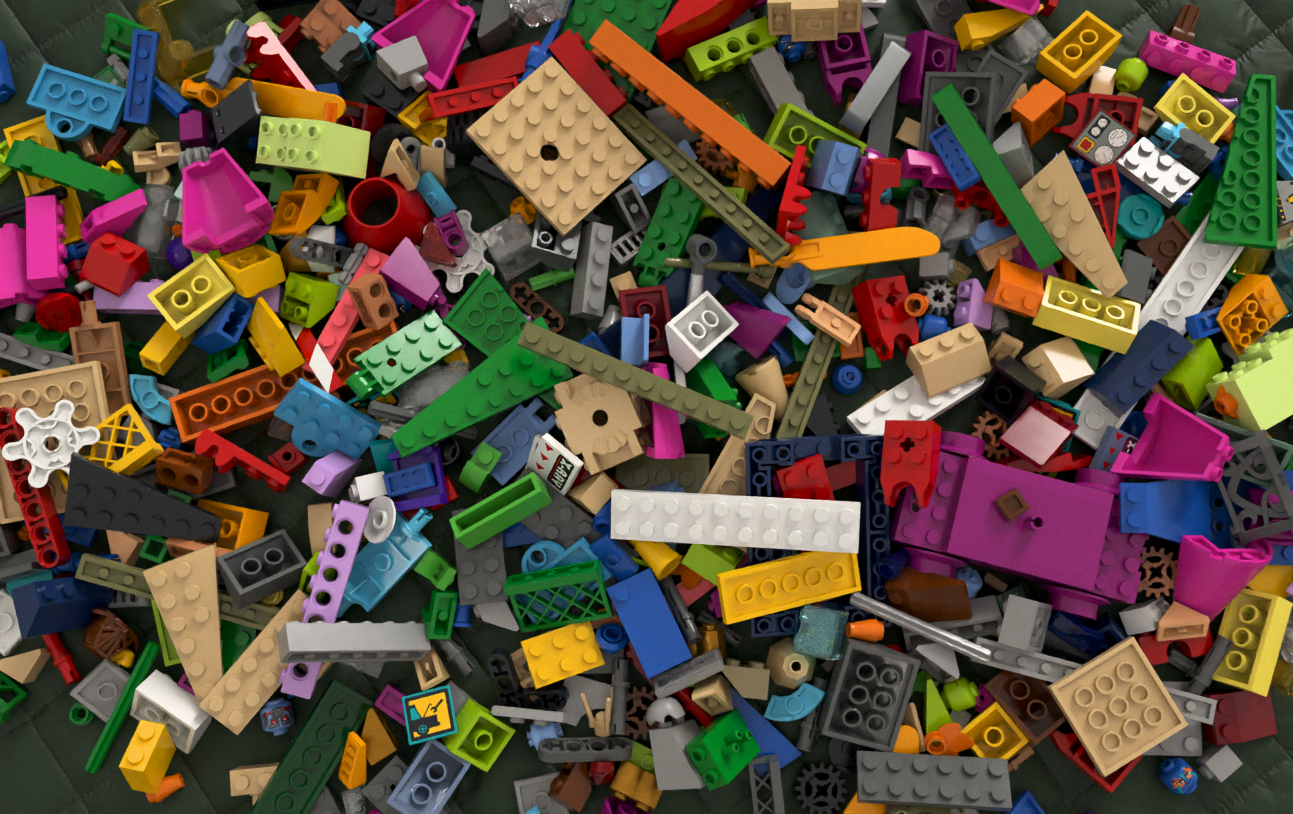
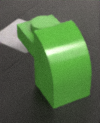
M274 167L273 173L267 170H259V172L250 171V179L256 187L270 189L268 201L273 206L278 204L282 191L292 190L295 180L281 167Z
M482 441L471 460H468L464 466L458 482L481 495L493 477L491 473L503 454Z
M431 549L412 567L414 571L428 578L435 587L442 591L453 583L457 572V567Z

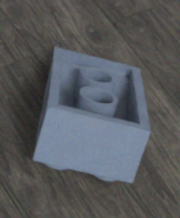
M435 739L426 741L410 762L386 803L402 814H439L471 763L453 754L446 746Z

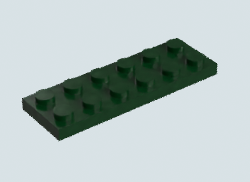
M331 679L249 814H308L342 758L349 733L352 731L357 733L374 702Z

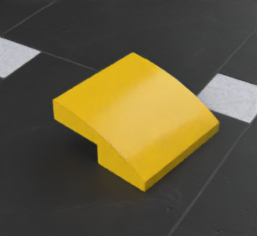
M426 90L397 115L400 123L409 129L422 145L432 146V141L435 138H443L445 141L447 139L448 117L420 122L419 115L428 106L426 96L432 93L429 90Z
M1267 565L1246 587L1254 591L1280 596L1290 602L1291 599L1287 595L1286 589L1293 582V566Z

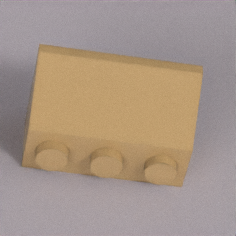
M972 322L909 347L906 364L928 398L980 378L991 371L984 339Z

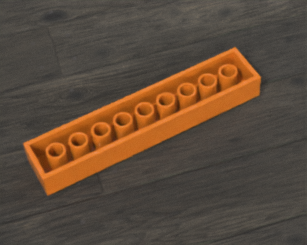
M606 19L589 41L594 48L592 52L605 64L611 62L610 66L623 78H626L628 75V80L641 92L646 89V94L656 104L661 106L664 103L666 105L664 108L670 115L677 120L680 117L683 118V123L693 133L701 132V137L711 147L719 146L721 148L719 151L729 161L737 160L740 169L749 176L752 174L758 177L756 180L766 190L769 191L772 188L776 191L789 175L792 164L612 23Z
M394 320L379 330L366 328L349 336L333 365L334 371L344 384L336 389L337 391L342 393L351 390L346 380L352 374L361 370L353 361L354 358L400 330L399 325ZM301 351L300 353H301L302 357L304 358V360L306 361V358L304 357V355H303V353H302V351ZM393 360L387 361V364L390 367H394L396 365L395 361ZM265 364L168 399L182 443L195 445L197 438L204 428L221 436L275 417L273 415L275 408L300 377L325 392L326 390L316 375L306 372L302 368L303 364L282 377L278 375L276 370L270 371Z

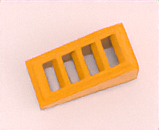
M354 731L348 735L338 778L348 789H353L366 783V744Z

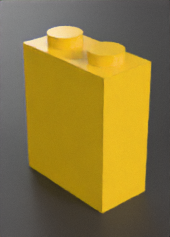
M145 720L140 721L119 765L132 790L157 794L176 751L166 726Z

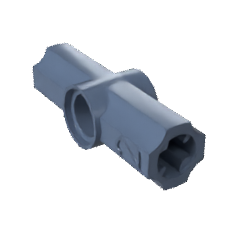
M234 21L223 44L215 47L213 52L214 61L205 77L206 82L210 86L218 90H224L236 66H241L244 63V50L250 40L246 37L247 31L250 28L249 25L241 21Z

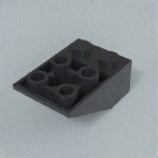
M251 80L244 82L213 107L205 125L211 152L213 153L224 147L235 162H241L244 153L248 152L249 140L254 137L255 125L261 119V108L257 104V92L253 89Z

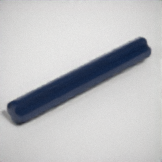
M726 271L720 277V280L746 304L772 311L731 272ZM786 326L780 335L785 338L791 333V330Z

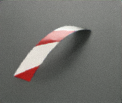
M287 320L300 350L326 392L330 394L344 385L318 345L310 328Z

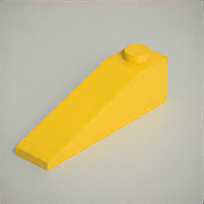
M1041 4L1039 10L1033 16L1008 8L964 14L954 26L961 50L971 49L972 51L982 49L987 44L1033 20L1044 8L1043 4Z

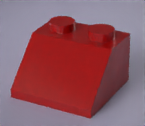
M106 231L90 245L79 276L81 279L120 297L150 269L146 249Z

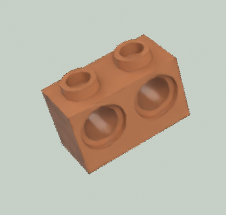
M367 272L346 286L364 327L379 330L399 316L396 302L391 297L387 288V282L382 275Z

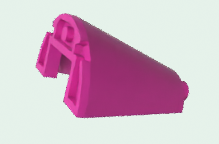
M423 0L376 32L371 39L380 50L415 35L428 62V72L423 76L427 82V89L432 93L446 90L477 14L468 5L465 7L458 5L459 0Z
M223 147L210 154V159L207 162L196 161L182 169V243L187 249L198 253L208 254L209 250H219L220 254L243 249L261 239L270 229V221L274 220V212L270 202Z
M14 223L4 224L3 228H0V309L20 302L36 307V304L42 297L52 294L51 289L35 291L27 281L26 229L18 228V225Z
M647 362L644 368H640L671 381L666 363ZM644 399L653 419V424L647 426L646 429L654 445L646 447V456L655 459L684 458L685 448L677 412Z
M1153 392L1143 410V414L1148 422L1131 455L1121 451L1110 472L1126 479L1220 481L1226 461L1231 460L1234 453V448L1230 446L1229 436L1162 395Z
M1183 535L1180 543L1173 602H1178L1209 617L1210 622H1213L1226 606L1270 563L1274 552L1271 544L1265 538L1250 541L1248 545L1243 546L1239 540V544L1245 549H1219L1203 535Z

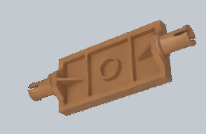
M96 300L81 301L79 304L83 323H80L81 326L69 328L74 363L100 361L109 416H111L126 404H132L120 322L101 323L97 317Z

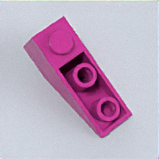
M138 189L92 210L80 224L83 242L92 244L106 231L121 237L128 228L132 227L140 213L146 210L147 201L144 190Z

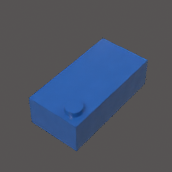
M651 568L606 588L648 680L693 658Z

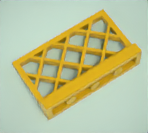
M128 403L95 426L100 432V438L104 429L113 428L110 442L100 441L99 439L97 443L92 445L90 456L82 455V457L94 463L95 460L105 462L104 467L117 473L131 476L165 451L159 443L154 441L132 404ZM129 413L132 418L130 427H120L122 417ZM119 430L128 431L125 445L116 443ZM135 432L141 433L146 440L139 446H132ZM99 444L109 445L105 459L96 458ZM115 446L124 447L123 457L118 461L112 460ZM62 469L55 470L65 488L68 489L69 475L67 476V472Z

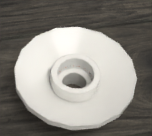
M378 496L368 505V507H371L364 529L366 539L376 544L384 542L389 537L396 520L394 502L389 497Z

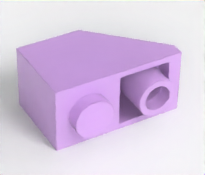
M973 278L959 282L953 326L960 327L972 322L978 332L990 330L993 306L983 303L986 293L978 279Z

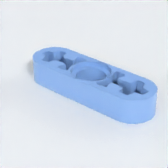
M771 292L762 299L773 312L788 316L791 319L787 327L806 345L815 338Z

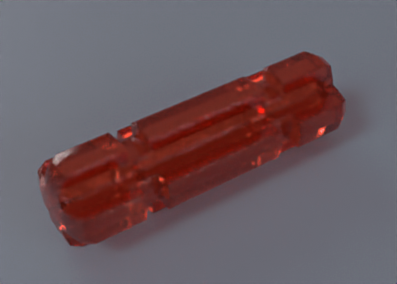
M119 126L116 129V135L111 136L101 149L103 151L102 154L98 153L95 161L99 165L106 167L107 163L111 161L110 158H114L124 145L122 142L124 140L127 141L131 133L124 127Z

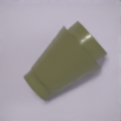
M145 125L137 129L123 148L128 155L133 157L132 151H145L155 146L159 137L151 127Z

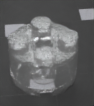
M1033 15L998 46V49L1008 60L1022 67L1054 39L1035 15Z

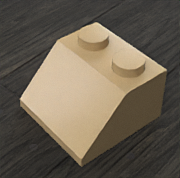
M1069 336L1041 344L1022 357L1026 367L1047 382L1042 393L1045 397L1051 399L1060 398L1095 375L1076 342Z

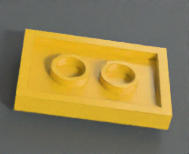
M590 621L570 624L520 642L535 689L605 664Z

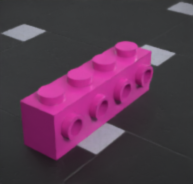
M1152 30L1149 31L1139 48L1138 58L1142 59L1147 66L1177 77L1184 73L1195 83L1221 93L1225 92L1236 76L1235 60Z
M56 195L25 197L27 281L35 291L65 288V279L68 278V270L64 264V258H67V248L63 244V238L67 237L66 227L63 223V218L66 217L65 206L63 203L60 204Z

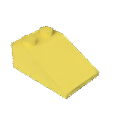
M1184 73L1177 78L1153 107L1163 122L1166 121L1175 127L1181 122L1186 125L1185 128L1194 131L1213 144L1236 117Z
M205 253L147 296L173 329L185 339L204 325L236 288L210 256Z

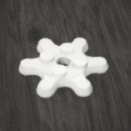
M460 210L456 213L469 244L468 251L462 258L451 254L434 223L427 224L423 229L424 236L434 244L433 253L423 257V260L431 272L437 269L446 272V287L451 293H458L462 290L464 277L469 273L480 275L487 268L493 276L495 274L494 266L484 259V252L487 248L498 243L499 235L492 229L486 230L483 233L474 232L471 229L472 216L467 210ZM454 240L452 246H458L462 240Z
M69 400L57 402L53 414L47 418L38 417L32 409L27 407L21 408L16 412V421L24 428L25 433L20 441L6 444L2 449V455L9 461L18 459L28 460L32 466L28 482L35 488L44 487L54 470L62 469L69 475L71 454L73 452L79 454V450L83 446L93 445L100 439V432L95 427L79 429L73 426L71 417L75 407ZM56 437L60 441L59 446L54 451H49L46 447V442L49 438Z

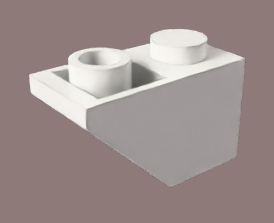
M384 471L355 477L348 489L351 502L366 505L378 496L387 497L388 494L383 479Z
M1164 596L1129 606L1119 612L1127 636L1157 629L1159 620L1170 607L1169 603L1165 602Z

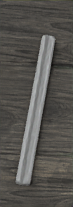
M859 592L852 593L849 602L856 607L982 663H987L990 659L991 651L864 594Z

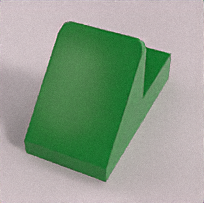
M432 590L430 607H422L427 639H450L458 599V592L455 590Z

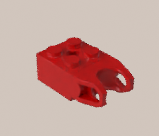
M1084 92L1071 96L1066 95L1064 104L1071 106L1075 110V121L1069 126L1053 127L1051 133L1061 134L1073 140L1098 108H1101L1111 116L1114 115L1115 119H1118L1119 122L1137 134L1143 98ZM1135 139L1128 147L1134 146Z
M904 275L866 280L853 287L851 291L863 333L866 332L868 342L880 361L883 362L893 358L894 342L907 357L909 350L908 339L911 341L912 346L918 344L919 328L916 317L909 315L904 308L905 299L909 296ZM883 344L887 350L886 355H884L882 352Z
M885 420L880 481L884 491L886 506L894 507L901 490L907 486H913L918 499V506L922 509L928 508L930 497L936 487V476H938L941 427L936 422Z
M1073 729L1066 734L1054 730L1048 735L1060 753L1103 791L1112 793L1143 757L1141 754L1113 773L1103 777Z

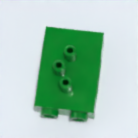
M702 359L687 373L685 379L686 388L741 410V403L737 402L738 390L728 385L712 359ZM694 420L705 439L727 436V433Z
M737 708L717 716L685 745L709 791L729 784L761 751Z

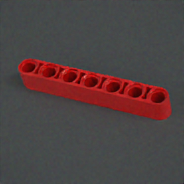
M0 407L1 451L6 444L13 443L16 436L18 441L24 436V428L17 423L15 418L16 412L19 410L17 408ZM8 414H10L11 416L9 423H7L6 417ZM4 458L39 564L45 568L67 564L70 560L71 552L48 483L41 488L34 487L31 492L28 482V476L32 470L31 463L25 459L26 467L23 469L21 465L23 459L9 461ZM38 505H40L42 510L40 515H38L36 510ZM45 528L49 530L48 538L44 535ZM53 551L57 554L56 561L52 559Z

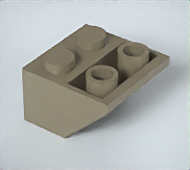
M725 657V669L722 672L743 698L767 700L770 670L764 666V663L748 660L747 664H740L738 659Z

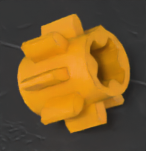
M518 197L511 203V214L509 216L515 223L519 222L520 224L528 225L536 219L537 210L526 197Z

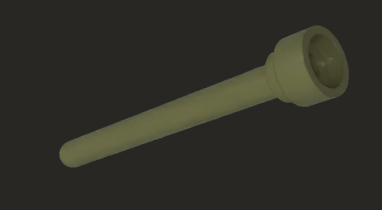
M671 257L664 259V265L667 267L690 269L692 267V262L689 259ZM710 261V264H706V270L755 273L760 279H771L773 275V266H770V264L755 266L754 269H751L748 263Z

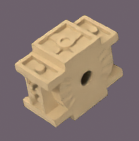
M767 0L769 35H791V42L837 40L838 33L860 32L862 0Z
M582 374L566 382L554 385L556 390L554 393L555 398L563 407L555 411V421L558 428L564 433L566 438L565 446L575 456L583 455V465L587 471H590L591 475L646 453L647 446H654L646 429L647 426L653 424V419L644 398L587 374Z

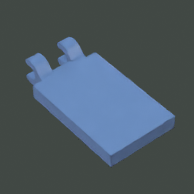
M535 398L527 408L520 404L483 440V442L503 454L491 473L502 486H505L527 464L534 437L537 434L542 436L546 433L550 434L549 432L557 426L554 414L545 422L536 415L545 406L539 398ZM480 444L471 452L472 455H474Z

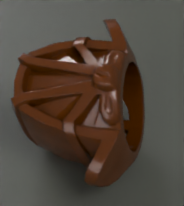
M95 607L91 611L100 614L91 619L92 621L88 625L82 639L83 645L91 653L100 659H109L120 654L125 649L127 650L131 643L135 651L140 649V643L134 631L115 614L102 607Z

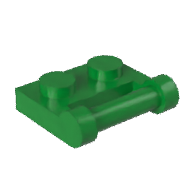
M112 13L106 14L104 42L101 45V51L107 55L117 54L119 57L130 61L131 52L115 46V42L117 41L132 47L134 28L151 31V28Z
M240 336L237 344L207 356V378L212 383L228 378L232 371L237 368L245 369L248 367L249 359L246 356L248 340Z

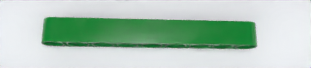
M950 83L931 96L938 110L1040 270L1042 271L1062 259L1063 256L955 86Z

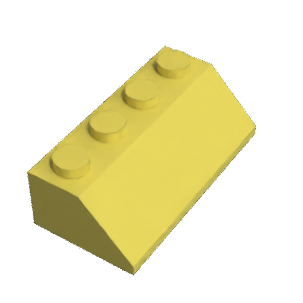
M1048 275L1043 287L1044 296L1037 316L1033 318L1032 325L1111 351L1126 354L1137 335L1141 304L1116 296L1108 300L1100 291Z
M1244 588L1225 608L1218 634L1234 644L1215 671L1212 680L1267 697L1293 603L1277 595Z

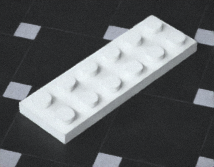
M913 375L847 416L846 421L857 434L884 435L885 420L931 421L980 390L986 378L982 376L928 398Z

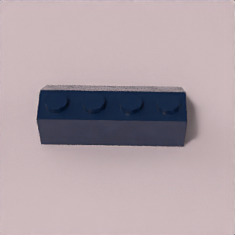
M1150 320L1137 332L1126 354L1117 352L1083 386L1114 415L1120 418L1194 346L1175 329Z
M75 576L36 581L11 590L22 639L86 628L93 617L100 615L91 611L95 607L109 609L108 606L115 595L113 588L75 578Z

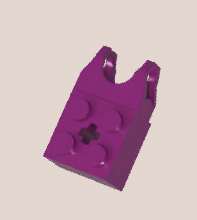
M862 22L860 32L838 33L837 40L814 41L818 51L817 58L824 87L835 107L840 106L842 102L841 92L843 87L853 86L860 91L872 73L871 58Z

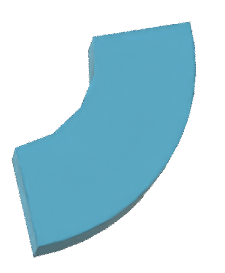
M130 374V389L133 399L144 414L156 422L173 426V411L169 400L161 395L157 387V377Z
M804 682L791 695L782 697L772 695L763 717L782 722L801 719L812 713L821 704L827 692Z

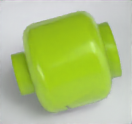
M1136 57L1123 60L1113 75L1116 88L1121 92L1137 91L1148 75V68L1142 59Z
M959 677L957 680L944 684L943 690L940 691L946 708H951L954 712L974 707L976 705V696H979L976 684L969 682L965 677Z

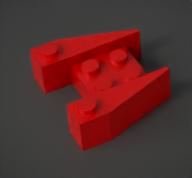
M1115 163L1091 169L1090 177L1094 193L1086 194L1112 251L1115 244L1121 188ZM1060 259L1056 264L1058 266L1062 265V260Z

